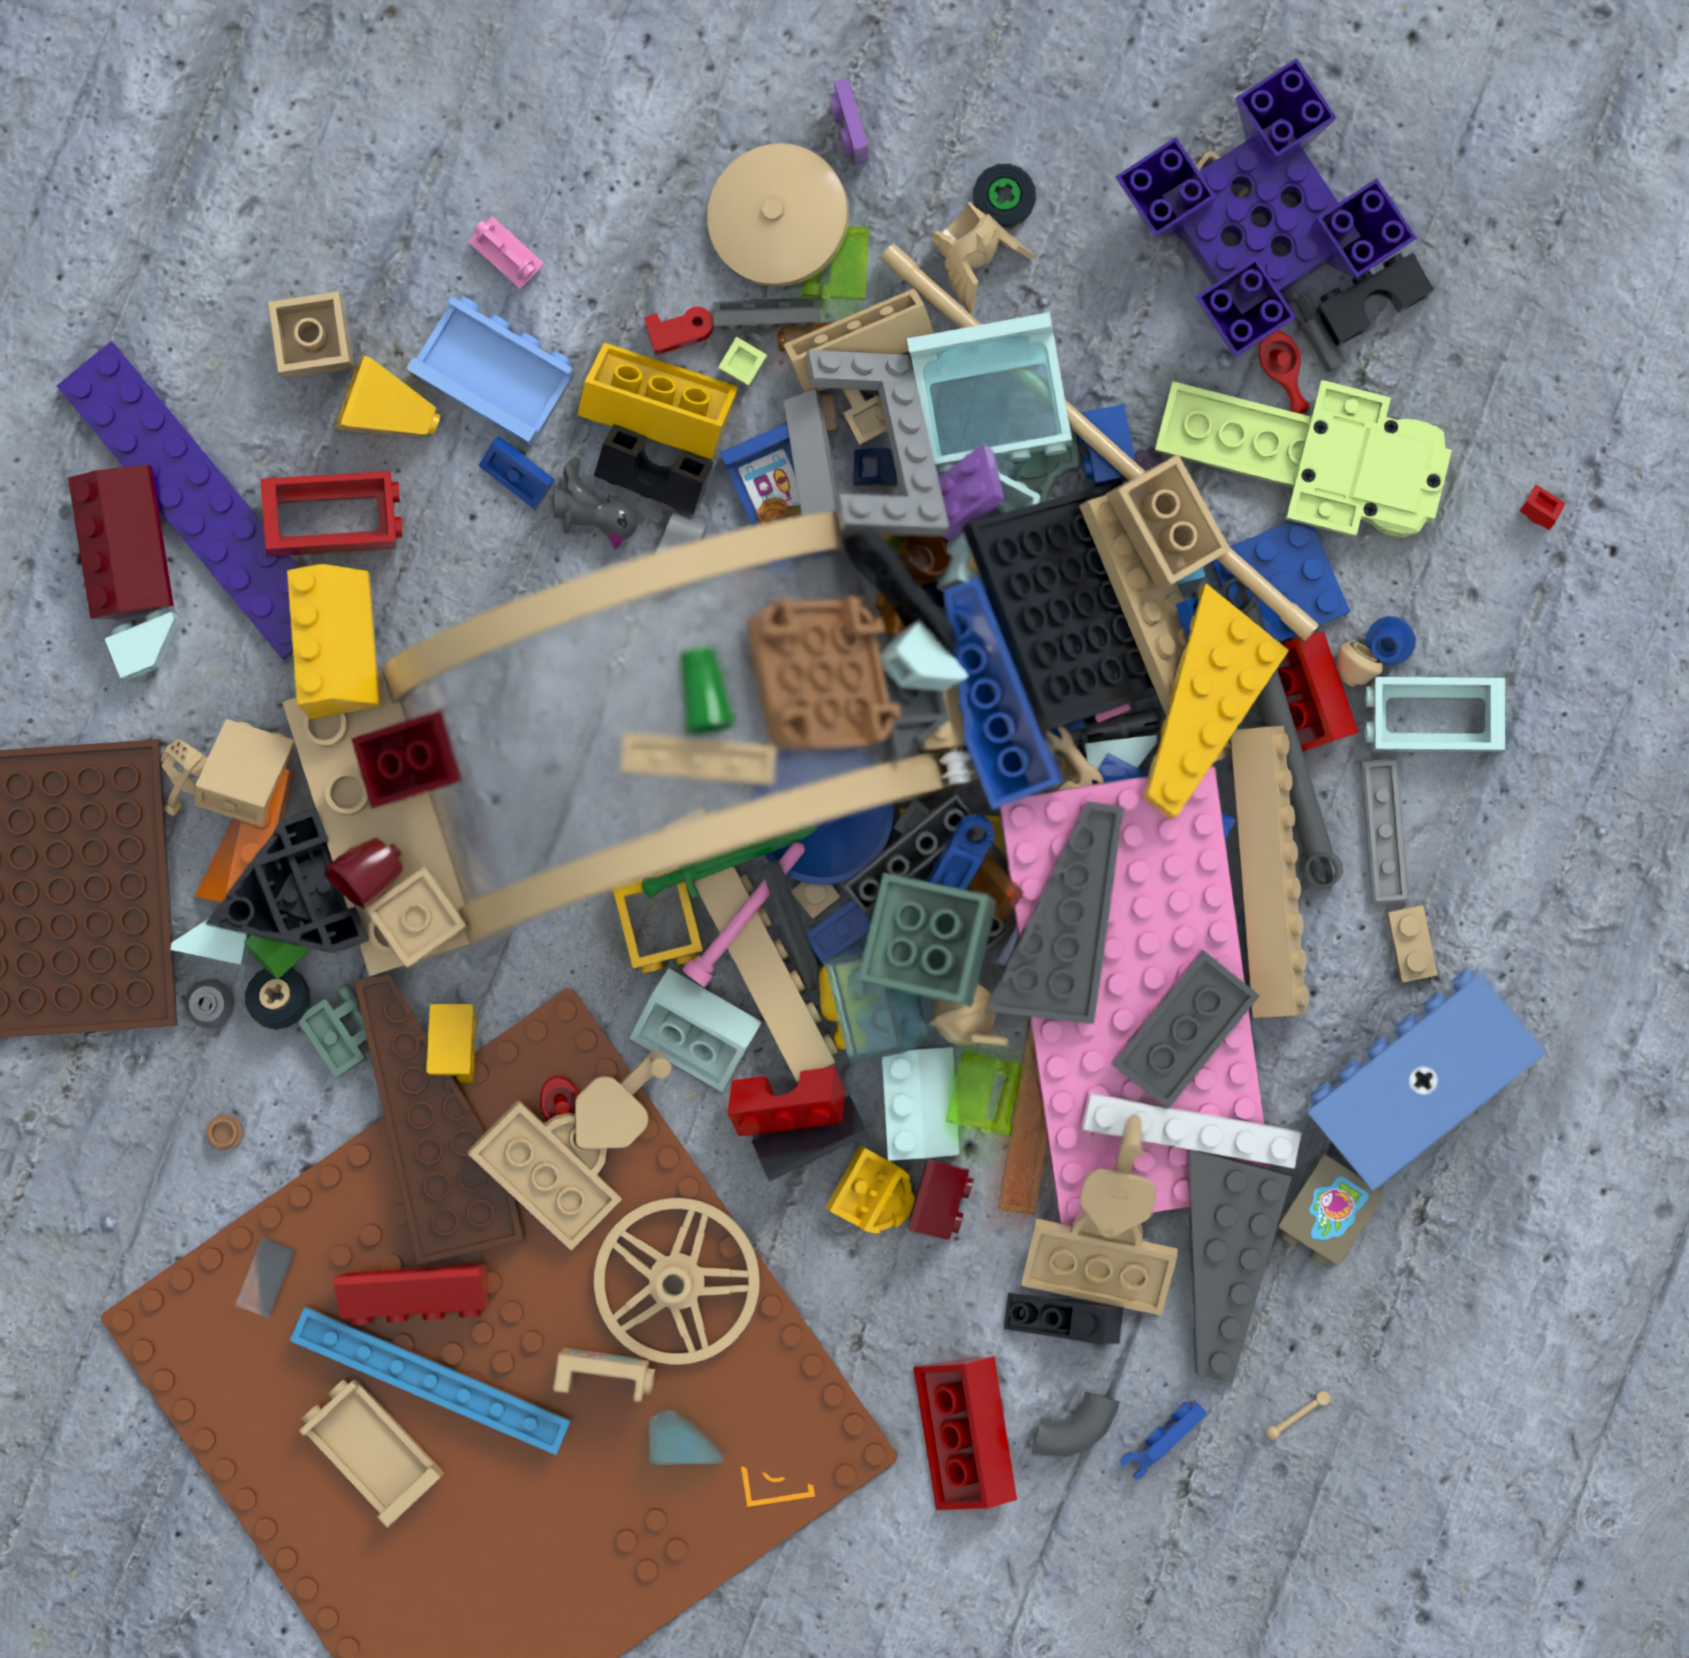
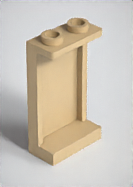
M357 1378L349 1384L343 1379L328 1393L332 1400L323 1409L317 1404L301 1419L306 1425L299 1432L303 1436L307 1435L380 1513L378 1518L384 1525L389 1527L444 1472Z

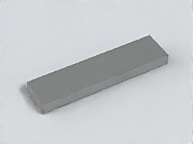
M814 388L783 400L802 516L836 511L835 501L838 497L821 393Z
M1398 758L1361 761L1372 904L1408 902L1409 889Z

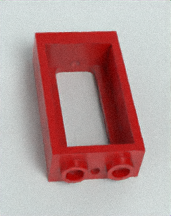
M391 471L260 479L266 557L396 549V538H403L401 516L394 517L393 503H400L398 481L391 482ZM374 498L378 503L379 528L375 531L303 536H282L279 532L277 509L282 503Z

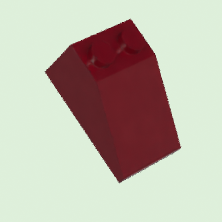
M442 710L351 738L371 809L404 801L462 781Z

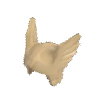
M970 201L953 223L942 232L936 230L930 238L931 242L946 258L945 269L948 272V279L951 280L952 291L956 292L958 301L963 302L969 313L974 312L979 283L972 270L987 266L993 260L999 243L1004 244L1009 249L1030 260H1033L1035 257L1029 249L1011 236L989 214H985L977 209Z
M977 984L972 1008L934 999L930 1025L935 1026L939 1034L948 1042L961 1046L972 1044L1006 1046L1008 1039L993 1033L992 1027L996 1018V1012L985 1011L991 993L981 985Z

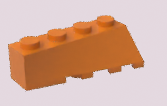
M285 768L269 803V815L264 827L235 818L232 819L194 897L217 902L224 900L228 891L260 848L262 849L281 820L286 818L295 771Z

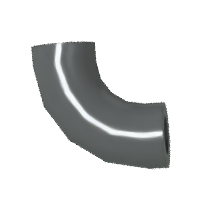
M1085 1392L1078 1412L1071 1418L1058 1421L1041 1417L1032 1453L1067 1457L1090 1449L1107 1434L1117 1414L1120 1401Z

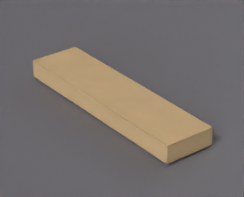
M624 733L620 772L773 785L776 746Z

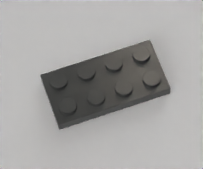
M1201 949L1110 1063L1169 1109L1260 995Z

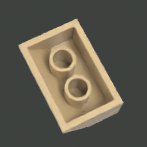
M1179 455L1137 475L1105 494L1157 589L1176 583L1231 550Z

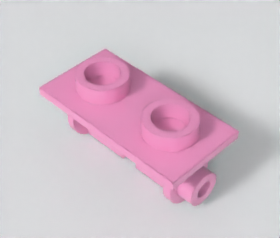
M493 216L486 223L481 221L474 229L476 234L468 241L470 245L520 290L544 265L534 253Z

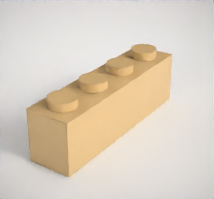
M915 288L783 345L803 392L814 388L822 391L826 388L810 387L804 360L808 350L903 354L909 351L907 338L934 334V330L925 305Z

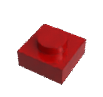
M1535 484L1519 511L1526 515L1531 522L1550 530L1566 503Z

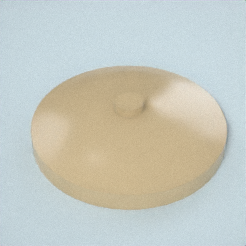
M780 143L760 146L736 158L718 178L708 203V231L712 244L720 258L740 277L752 283L769 287L795 285L820 273L839 252L849 225L847 194L836 172L816 153L792 144Z

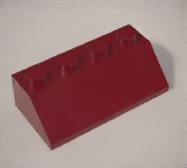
M152 465L102 469L68 477L90 619H120L174 606Z

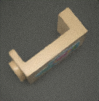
M563 1348L558 1356L554 1391L568 1393L574 1385L575 1371L634 1379L636 1381L634 1402H642L645 1394L650 1395L653 1389L655 1369H649L650 1360Z

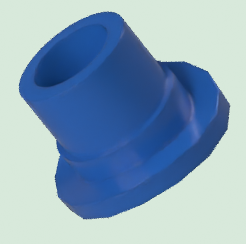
M1385 616L1377 619L1370 626L1366 634V647L1372 650L1374 657L1382 661L1383 665L1394 666L1403 663L1412 655L1416 647V636L1412 627L1406 621L1398 617Z

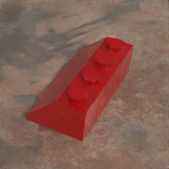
M487 1263L342 1273L333 1278L340 1319H350L351 1325L372 1323V1317L386 1316L387 1322L409 1321L408 1315L423 1314V1320H437L445 1318L444 1312L459 1311V1318L481 1316L480 1310H486L489 1307Z
M995 1357L964 1358L913 1367L936 1510L989 1509L1016 1501L1017 1494Z

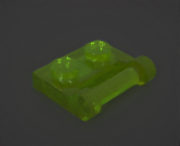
M848 226L845 240L839 252L832 260L830 285H821L820 273L806 280V283L802 285V297L865 300L870 227Z
M963 1051L946 1122L1009 1137L1012 1125L1009 1122L1019 1078L1024 1077L1026 1066L1016 1062L1003 1061ZM995 1073L1006 1076L996 1119L991 1120L985 1117Z

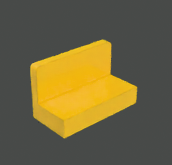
M473 1004L430 1005L427 1051L428 1075L457 1076L459 1083L474 1084L477 1013Z

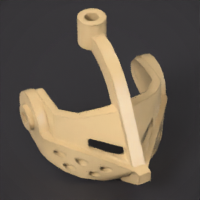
M177 738L171 745L169 744L165 748L160 759L161 767L166 771L175 786L164 806V810L172 816H175L183 805L178 800L182 791L195 795L196 783L189 777L193 774L199 778L208 759L202 753ZM176 762L184 767L183 772L174 767Z

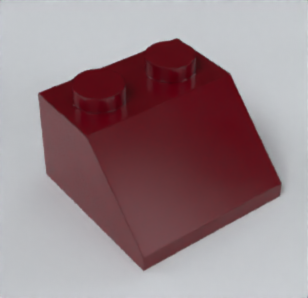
M926 1158L907 1224L908 1230L950 1240L952 1232L958 1234L964 1213L958 1212L961 1198H969L974 1178L968 1177L969 1169L933 1158Z

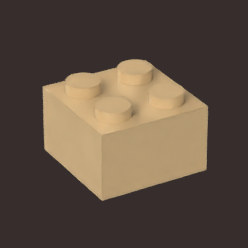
M339 291L268 302L277 369L283 379L355 369L345 299Z

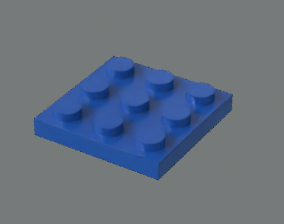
M1289 521L1230 546L1252 568L1290 602L1298 605L1319 626L1350 613V609L1314 527ZM1216 559L1211 561L1221 588L1227 581L1235 578ZM1233 583L1229 590V598L1236 607L1242 608L1243 603L1237 585ZM1246 587L1249 599L1251 601V590L1248 587ZM1259 598L1258 606L1266 632L1279 643L1296 636L1297 634L1281 620L1279 615Z

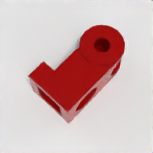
M700 306L688 309L683 316L660 322L658 313L644 317L645 327L655 357L703 342L711 336L713 331V317L711 313Z

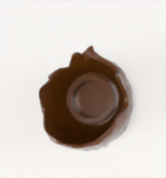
M907 535L897 547L896 556L917 586H924L938 581L944 576L951 561V554H947L944 540L939 538V536Z

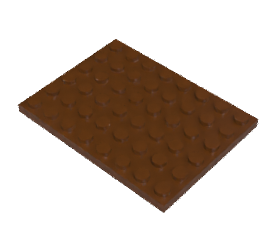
M161 740L0 750V1038L178 1026L173 950H170L173 936L162 763L160 762L162 757Z

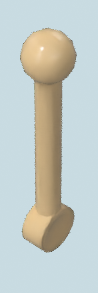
M1319 1391L1315 1396V1400L1279 1425L1270 1426L1266 1430L1267 1438L1270 1440L1278 1439L1280 1432L1319 1405H1327L1331 1400L1330 1394L1326 1391Z

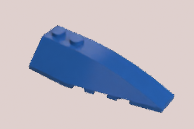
M976 577L944 590L948 620L954 627L958 637L953 652L954 658L968 674L965 680L958 683L965 743L992 810L1061 783L1065 779L1046 732L1040 733L980 578Z

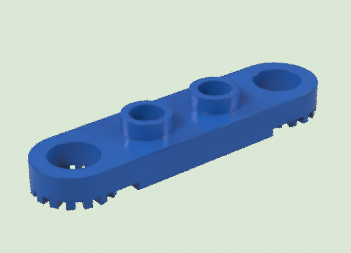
M972 814L963 818L956 827L926 882L966 891L981 865L984 855L994 840L991 822L979 814ZM977 825V827L981 826L982 829H985V835L980 840L971 841L965 837L968 829H971L972 826L975 827Z

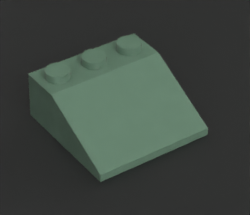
M883 873L858 980L972 1008L997 901L984 894Z

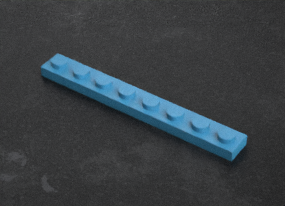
M307 1306L304 1307L290 1339L291 1342L554 1455H557L571 1422L568 1418Z

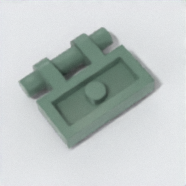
M348 984L336 991L343 1002L342 1005L334 1009L328 998H325L308 1009L298 1021L335 1078L367 1058L359 1047L367 1041L358 997L357 995L355 996ZM348 1014H351L361 1029L354 1036L351 1035L341 1020Z

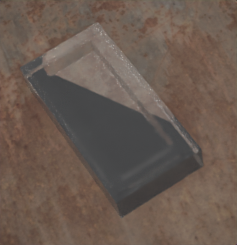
M262 1237L235 1305L270 1318L297 1250Z

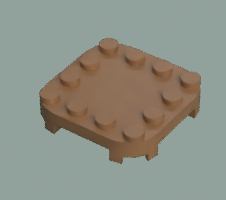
M848 596L841 600L791 601L790 597L761 608L756 614L749 617L747 621L749 644L763 717L768 728V737L774 746H784L789 750L799 752L860 749L887 739L894 720L900 718V705L889 703L876 635L885 632L881 618L874 620L868 610L860 605L861 598Z

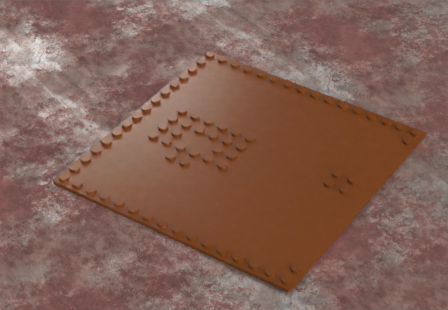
M565 989L475 1052L474 1084L459 1083L457 1076H452L484 1131L487 1132L518 1099L543 1123H546L547 1120L544 1118L540 1107V1092L545 1081L553 1076H563L569 1079L580 1093L597 1077L609 1076L620 1083L631 1071L573 989ZM642 1087L633 1094V1097L647 1111L648 1124L645 1130L627 1147L607 1148L605 1164L598 1173L621 1196L622 1200L572 1251L515 1199L523 1241L417 1265L385 1118L382 1117L102 1314L101 1321L333 1658H618L897 1460V1453L755 1249L760 1273L758 1301L744 1331L723 1351L708 1359L690 1364H664L650 1360L649 1369H655L653 1389L650 1395L645 1394L642 1402H634L636 1381L634 1379L575 1371L574 1385L568 1393L554 1391L558 1356L563 1348L643 1358L625 1347L611 1333L599 1312L594 1293V1270L599 1250L609 1232L624 1216L651 1201L664 1198H690L713 1205L733 1219ZM668 1209L654 1212L637 1220L625 1231L664 1256H669L688 1210ZM699 1212L694 1214L680 1253L691 1256L702 1214ZM708 1217L697 1261L698 1267L748 1271L744 1254L735 1238L724 1226ZM622 1236L618 1238L617 1242L650 1268L653 1267L657 1261ZM264 1238L296 1250L270 1316L263 1314L261 1309L257 1255ZM614 1248L609 1255L605 1271V1291L613 1314L626 1305V1302L650 1282L646 1276L625 1260L626 1258ZM487 1263L489 1307L486 1310H480L481 1316L459 1318V1311L444 1312V1319L423 1320V1314L408 1315L409 1321L387 1322L386 1316L372 1317V1323L351 1325L350 1319H340L333 1278L342 1273ZM705 1276V1286L749 1284L748 1277ZM748 1292L704 1295L697 1298L708 1346L722 1338L734 1326L742 1313ZM649 1294L621 1316L617 1322L622 1326L657 1302ZM307 1306L570 1419V1425L557 1455L291 1342L290 1339L304 1307ZM669 1307L663 1308L642 1323H638L625 1331L633 1339L651 1349L667 1353L688 1352L685 1341L679 1333ZM691 1307L681 1309L696 1351L700 1350L702 1345ZM357 1378L444 1472L389 1527L384 1525L378 1518L380 1513L307 1435L303 1436L299 1432L306 1425L301 1419L317 1404L323 1409L332 1400L328 1393L343 1379L349 1384ZM741 1467L747 1468L752 1501L809 1492L808 1484L813 1485L815 1497L747 1507ZM762 1472L767 1473L771 1478L783 1477L785 1479L780 1482H772L766 1479Z

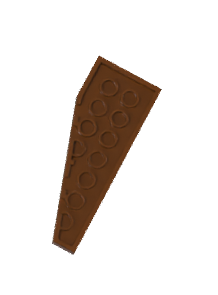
M390 974L354 982L417 1265L523 1241L515 1198L468 1155L467 1151L486 1132L452 1076L428 1075V1036Z

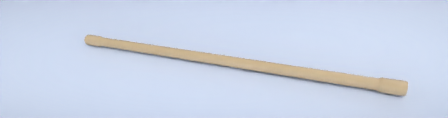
M895 243L890 245L882 254L880 260L902 280L911 284L958 328L982 325L918 267L917 263ZM1030 367L1007 370L1008 373L1054 413L1050 385ZM1065 400L1070 428L1127 480L1145 472ZM1231 549L1216 558L1217 561L1278 614L1281 620L1304 641L1319 627L1318 623L1298 605L1290 602L1234 550Z

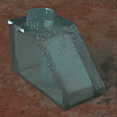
M659 1410L656 1417H650L649 1419L650 1464L723 1463L724 1452L690 1418L679 1416V1410Z

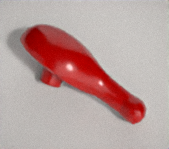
M1277 330L1258 344L1260 366L1268 377L1285 389L1291 402L1290 411L1299 414L1306 413L1310 409L1309 402L1302 397L1297 384L1301 364L1299 349L1287 334Z
M553 1076L546 1080L542 1086L540 1107L547 1121L556 1115L575 1113V1100L579 1091L569 1079L563 1076Z

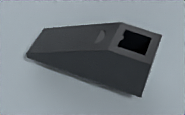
M1008 1293L1004 1329L1102 1345L1120 1344L1124 1308L1091 1302Z

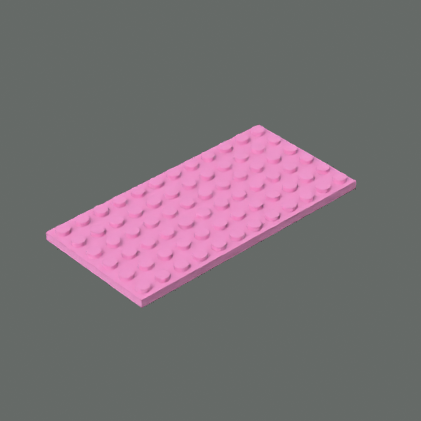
M1211 766L1177 817L1171 820L1143 798L1148 776L1031 794L999 807L1018 939L1085 801L1121 805L1124 807L1094 1024L1030 1017L1060 1224L1072 1226L1076 1216L1084 1210L1080 1204V1196L1084 1180L1090 1172L1097 1169L1114 1171L1122 1140L1120 1136L1082 1129L1088 1093L1162 1105L1110 1062L1201 949L1244 982L1214 766ZM1249 1011L1246 1012L1171 1107L1264 1124ZM1141 1140L1143 1153L1140 1157L1134 1159L1130 1175L1146 1178L1154 1184L1156 1200L1153 1212L1189 1207L1187 1149ZM1219 1155L1270 1169V1164Z

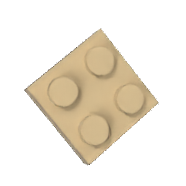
M425 866L365 908L406 968H410L468 926Z

